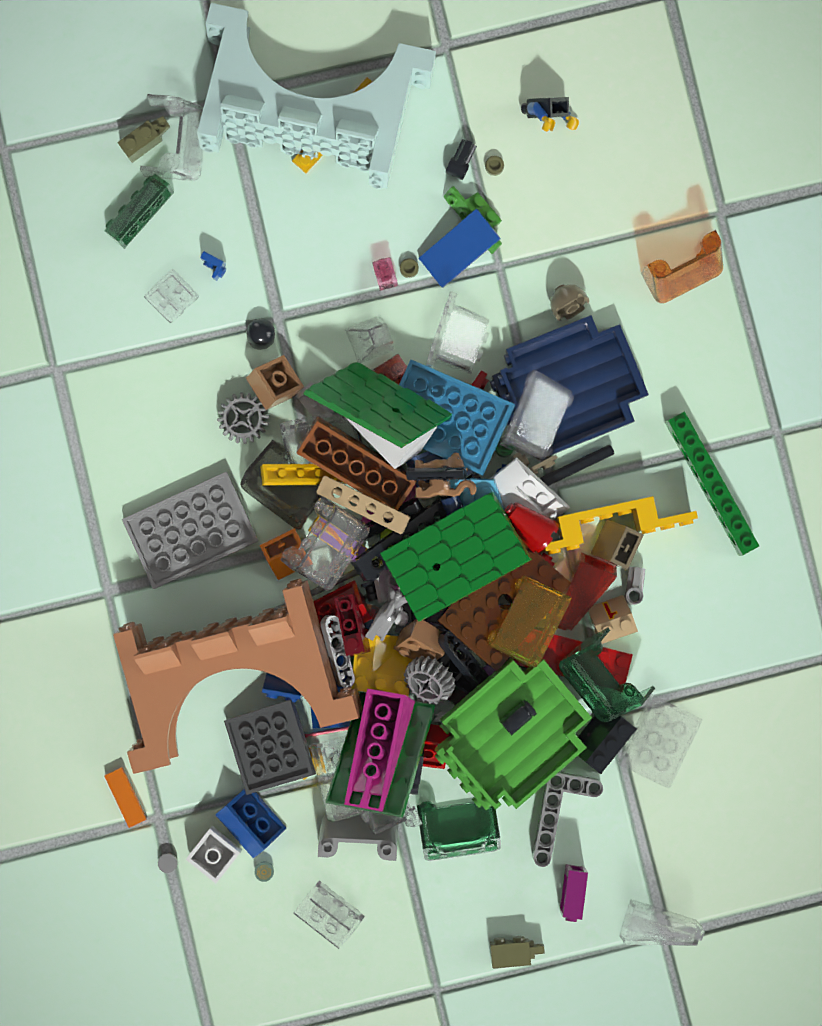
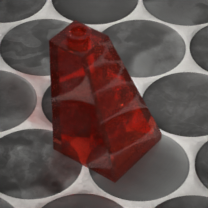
M581 552L570 578L571 584L565 590L554 617V624L559 629H569L572 631L617 577V566Z

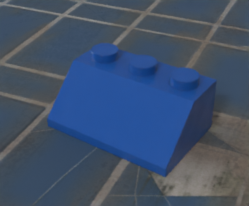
M245 788L215 814L252 858H255L287 829L256 792L246 795Z

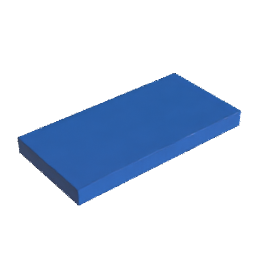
M475 209L418 259L438 284L444 288L501 238L479 210Z

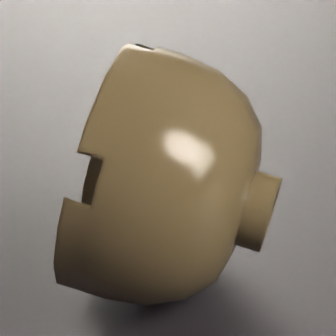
M560 285L555 289L550 300L552 313L559 321H562L561 318L563 317L567 320L571 319L585 309L584 304L586 302L589 304V298L584 290L577 285Z

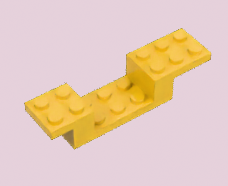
M652 496L559 516L555 520L559 523L558 534L560 540L550 542L543 552L548 551V555L561 552L560 548L566 547L567 551L580 548L579 544L584 543L580 523H590L594 521L595 517H599V520L613 517L612 514L618 513V516L632 513L636 531L648 534L656 532L655 528L658 527L662 531L675 528L674 524L679 523V527L693 524V520L698 519L697 511L658 519L654 497Z

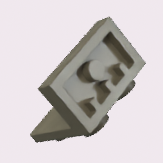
M520 452L511 457L512 461L518 458L527 467L530 464L526 455H521ZM554 455L529 469L536 475L539 473L538 469L543 468V470H546L556 464L555 460L558 457Z

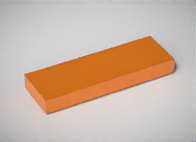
M123 767L105 775L104 777L128 827H133L147 820Z

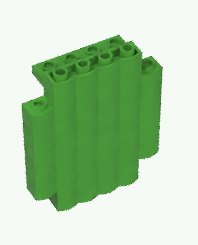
M509 658L498 671H494L439 719L442 722L440 727L447 735L451 732V735L434 749L437 752L435 757L441 764L446 763L449 766L447 771L454 779L458 777L462 783L459 785L466 794L469 791L474 796L472 801L478 808L483 806L487 810L493 806L497 809L502 805L498 801L502 797V800L508 807L513 805L517 809L587 748L575 733L592 717L544 659L538 658L525 671H522L515 661ZM525 699L535 709L537 715L532 716L530 721L511 736L499 721L518 704H522V701Z

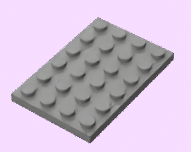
M227 471L122 519L153 589L259 541Z

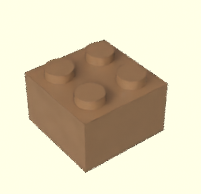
M284 355L255 368L246 377L265 410L295 397L304 388Z
M415 619L400 631L393 649L402 656L412 660L421 656L425 658L430 656L432 660L435 658L438 660L445 653L438 643V637L442 631L424 620L418 622Z

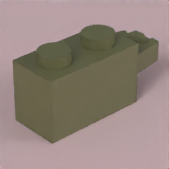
M163 116L151 123L147 120L117 143L133 163L162 142L161 136L170 128V125Z
M515 936L513 940L495 938L494 941L490 942L493 969L531 966V959H535V955L545 954L544 944H534L533 940H528L524 936Z

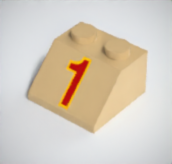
M623 595L587 607L599 644L638 632L633 615Z

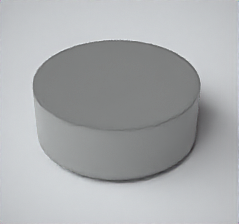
M164 853L158 859V867L164 873L173 872L178 865L177 857L172 853Z

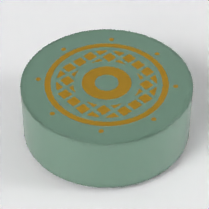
M260 862L255 868V877L261 882L269 881L274 875V867L269 862Z

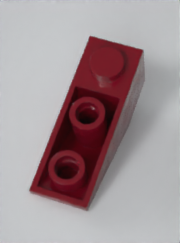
M354 594L334 598L346 656L371 652L369 640L365 637L367 631Z

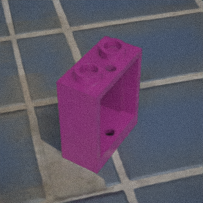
M565 865L560 913L566 921L577 922V919L582 920L588 871L582 866Z

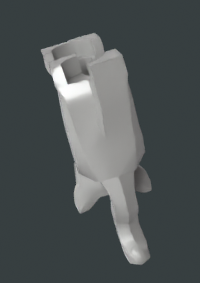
M392 586L388 588L387 601L381 606L365 637L373 641L377 635L381 641L384 640L397 618L399 608L404 603H407L401 590L394 589Z

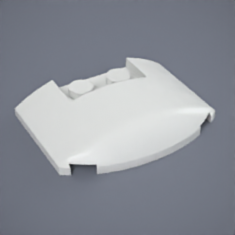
M515 458L490 478L496 481L504 509L509 504L517 502L555 520L570 508L565 501L518 458Z

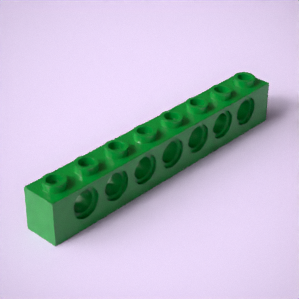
M685 411L666 421L665 424L738 556H743L758 548L759 544Z

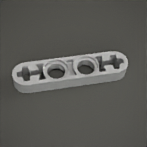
M326 615L321 620V629L335 682L339 687L343 688L352 686L355 676L350 657L346 656L339 619L337 616ZM330 621H333V624H331V627H328V624L330 623ZM337 637L339 639V644L337 647L334 648L332 646V640L333 638ZM342 655L344 662L341 666H338L336 660ZM345 676H347L345 682H342V679H344Z

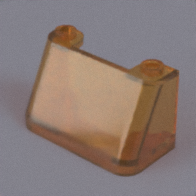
M716 230L703 237L702 242H700L701 251L694 259L672 270L664 260H656L646 265L641 275L658 303H667L718 277L722 273L724 267L722 244Z

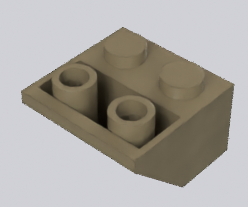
M606 519L591 554L617 567L628 570L644 534Z

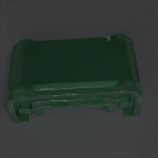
M425 801L417 805L425 860L448 859L494 852L501 849L497 814L493 806L485 810L483 806L478 808L474 802L436 808V805L432 804L431 801Z

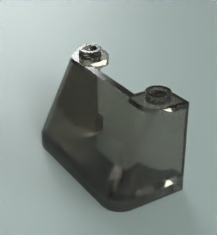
M272 439L245 471L240 485L246 493L291 527L301 530L325 497L317 494L319 485H262L260 468L262 464H293L285 458V447Z

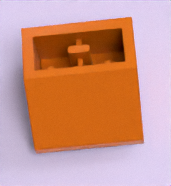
M295 528L260 545L268 564L278 580L312 564Z

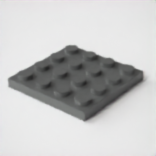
M292 700L224 721L246 795L316 774L295 702H292Z

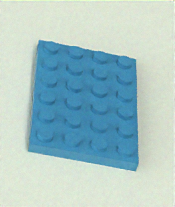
M410 360L399 385L412 390L426 400L430 399L452 413L448 420L437 426L422 449L444 459H448L453 453H459L464 462V467L483 476L515 404L414 360Z

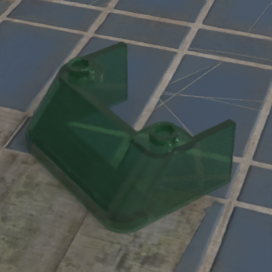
M609 628L587 638L559 663L560 671L594 715L602 722H609L642 706L655 690V687L651 686L639 692L631 683L619 685L597 655L603 651L601 641L609 633Z

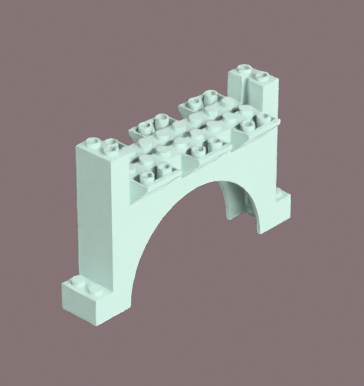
M211 3L206 20L208 41L220 46L197 131L200 149L209 153L219 152L223 134H225V140L231 143H244L253 148L257 146L263 147L264 141L270 144L279 143L281 152L290 156L301 154L305 158V155H307L312 160L313 157L318 158L319 152L325 156L335 155L336 163L342 167H355L360 171H369L368 185L376 189H387L411 85L419 89H430L435 68L436 51L399 43L396 53L386 70L365 88L335 98L307 97L278 85L257 64L249 47L250 27H247L249 13L247 10Z

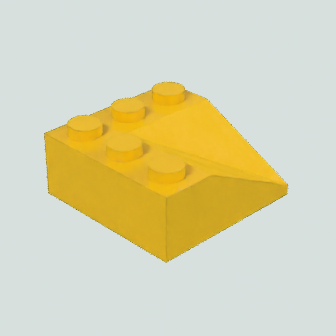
M377 635L373 641L368 639L371 652L354 656L353 673L355 681L351 686L352 689L357 688L358 691L367 692V689L402 694L408 697L409 688H407L408 683L404 681V673L412 659L402 656L393 649L398 636L386 635L383 641Z

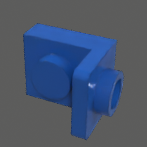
M203 251L200 257L204 261L203 265L212 270L214 267L216 268L212 278L218 281L219 277L222 278L226 272V264L224 261Z

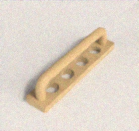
M328 476L322 478L317 489V494L399 534H403L410 517ZM333 493L336 494V495H338V496H340V497H339V498H335L334 495H333ZM350 501L357 504V506H352ZM367 510L373 512L374 514L370 515L367 512ZM384 518L392 522L387 523L385 522Z

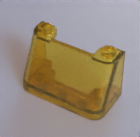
M524 575L516 581L514 587L516 588L517 595L500 628H497L496 631L494 629L491 631L488 637L490 641L488 646L528 667H537L571 601V597Z

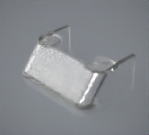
M147 94V99L151 106L165 107L171 116L179 117L176 154L166 153L161 157L159 167L140 166V171L144 177L187 181L197 180L202 173L204 150L200 149L197 131L204 107L177 96Z

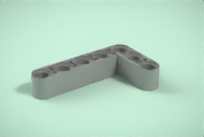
M558 772L555 775L561 778L558 785H552L551 779L545 784L532 854L537 866L546 867L550 864L563 792L598 797L603 792V785L600 781L591 777ZM573 779H577L580 782L579 787L576 789L570 788V782ZM597 783L599 786L598 790L594 793L590 792V784ZM550 795L557 796L555 804L547 803V798ZM552 814L554 820L552 823L547 824L544 822V816ZM544 833L550 835V840L546 843L540 841V837ZM541 852L547 854V858L543 862L537 860V855Z

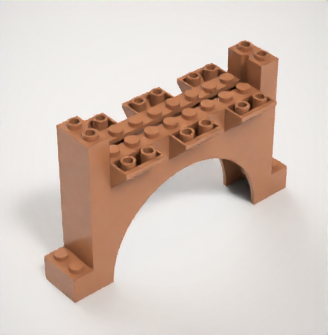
M300 578L290 581L287 587L282 590L286 604L277 610H274V608L265 609L255 618H252L250 615L237 620V617L225 620L226 622L220 625L218 622L208 624L207 627H204L199 632L191 630L182 634V631L172 633L171 636L165 639L164 636L152 639L153 641L148 642V644L141 623L135 625V622H129L118 628L119 631L114 633L113 636L142 734V738L138 739L137 743L132 744V747L127 751L133 774L171 765L170 759L179 756L176 727L178 716L186 697L197 683L213 674L226 670L254 669L283 679L299 691L307 700L317 717L320 728L359 718L363 707L358 689H352L349 686L340 689V692H338L308 580L302 581Z

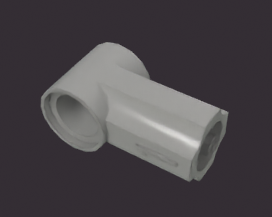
M629 567L624 598L627 604L631 606L637 605L643 600L646 570L644 568ZM631 591L638 594L639 598L636 602L631 601L629 598Z

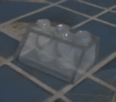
M320 880L293 912L294 915L338 949L352 936L365 917L357 908L346 902L343 897L336 894Z

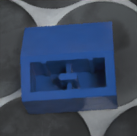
M266 673L262 693H266V697L277 699L279 696H283L286 701L292 700V702H296L303 697L299 691L283 679Z

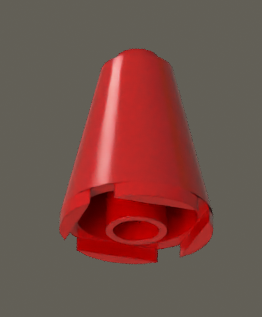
M517 502L509 504L505 509V513L517 534L533 553L535 551L539 553L544 550L553 540L551 537L553 531L557 533L559 529V523Z

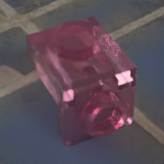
M390 257L372 262L380 291L398 286Z

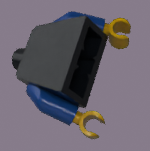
M569 97L527 99V103L521 105V112L527 114V118H538L540 121H544L542 130L545 132L553 131L556 124L555 120L551 119L553 117L567 119L566 127L571 130H576L579 125V120L570 116Z

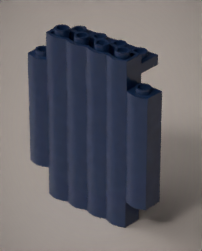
M592 315L506 349V355L503 356L507 366L511 365L512 368L508 369L506 367L501 369L499 373L492 375V381H489L493 392L497 391L500 398L515 404L507 422V427L511 426L514 432L511 434L514 444H518L521 448L542 440L540 448L543 454L547 453L548 457L635 422L628 404L649 395L621 325L619 324L598 332Z

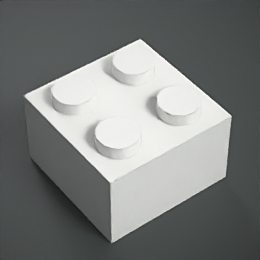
M212 826L185 860L216 884L241 853L242 849Z

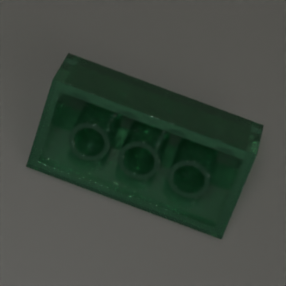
M156 174L146 178L143 183L144 186L140 191H135L130 198L131 201L127 205L124 204L119 209L117 217L109 220L105 226L106 229L104 231L123 249L129 245L174 194L170 184Z

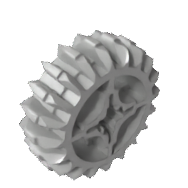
M240 392L239 399L233 394L234 400L232 402L229 398H226L229 404L227 406L223 403L221 404L225 411H218V414L223 415V417L217 418V421L224 422V424L219 426V429L226 428L223 435L226 436L230 433L228 439L232 441L236 437L235 442L239 444L241 438H243V444H247V438L253 443L254 435L260 439L261 436L258 432H266L262 425H269L268 422L263 421L268 419L269 415L263 413L268 410H265L264 407L260 408L262 406L260 401L256 403L258 400L257 396H254L251 400V393H248L246 398H244L243 392ZM248 403L253 405V407L242 411L236 405ZM232 409L236 414V418L229 426L228 416ZM237 411H239L244 416L248 415V417L246 418L248 419L247 422L249 423V426L246 422H239L240 415L237 413ZM258 411L259 420L256 427H254L251 423V417ZM240 426H246L250 432L241 434L233 430Z
M424 656L416 657L407 665L404 673V681L408 683L407 688L411 689V693H415L417 698H422L423 702L427 700L429 704L433 702L435 704L443 703L450 698L455 687V679L452 677L453 673L449 672L448 667H444L442 662H437L436 658L432 660L430 656L426 658Z

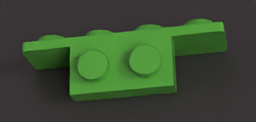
M452 186L444 195V199L462 220L475 209H478L492 228H495L502 221L479 192L465 200L459 191ZM499 240L488 251L493 254L502 245V242Z

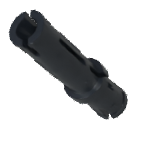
M443 466V468H407L406 470L408 481L443 480L448 482L453 479L465 480L467 475L466 467L452 468Z

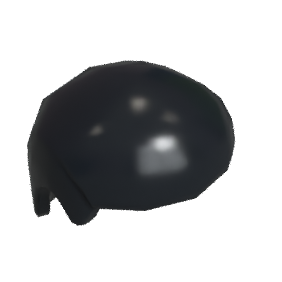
M263 318L251 321L246 332L249 344L258 350L267 349L274 343L275 328L270 321Z

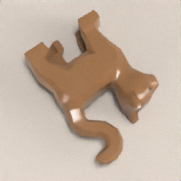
M453 453L446 460L436 459L428 463H423L422 460H415V468L464 467V462L459 453ZM467 479L461 481L455 489L451 488L450 480L448 482L429 480V483L420 480L418 481L419 487L416 488V498H432L437 495L455 497L460 495L466 487L469 488L471 495L476 493L475 483Z

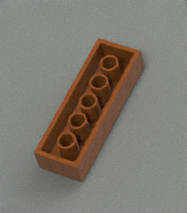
M319 416L316 417L297 447L296 453L362 494L397 511L417 482L416 480H407L404 468L399 466L394 469L381 454Z

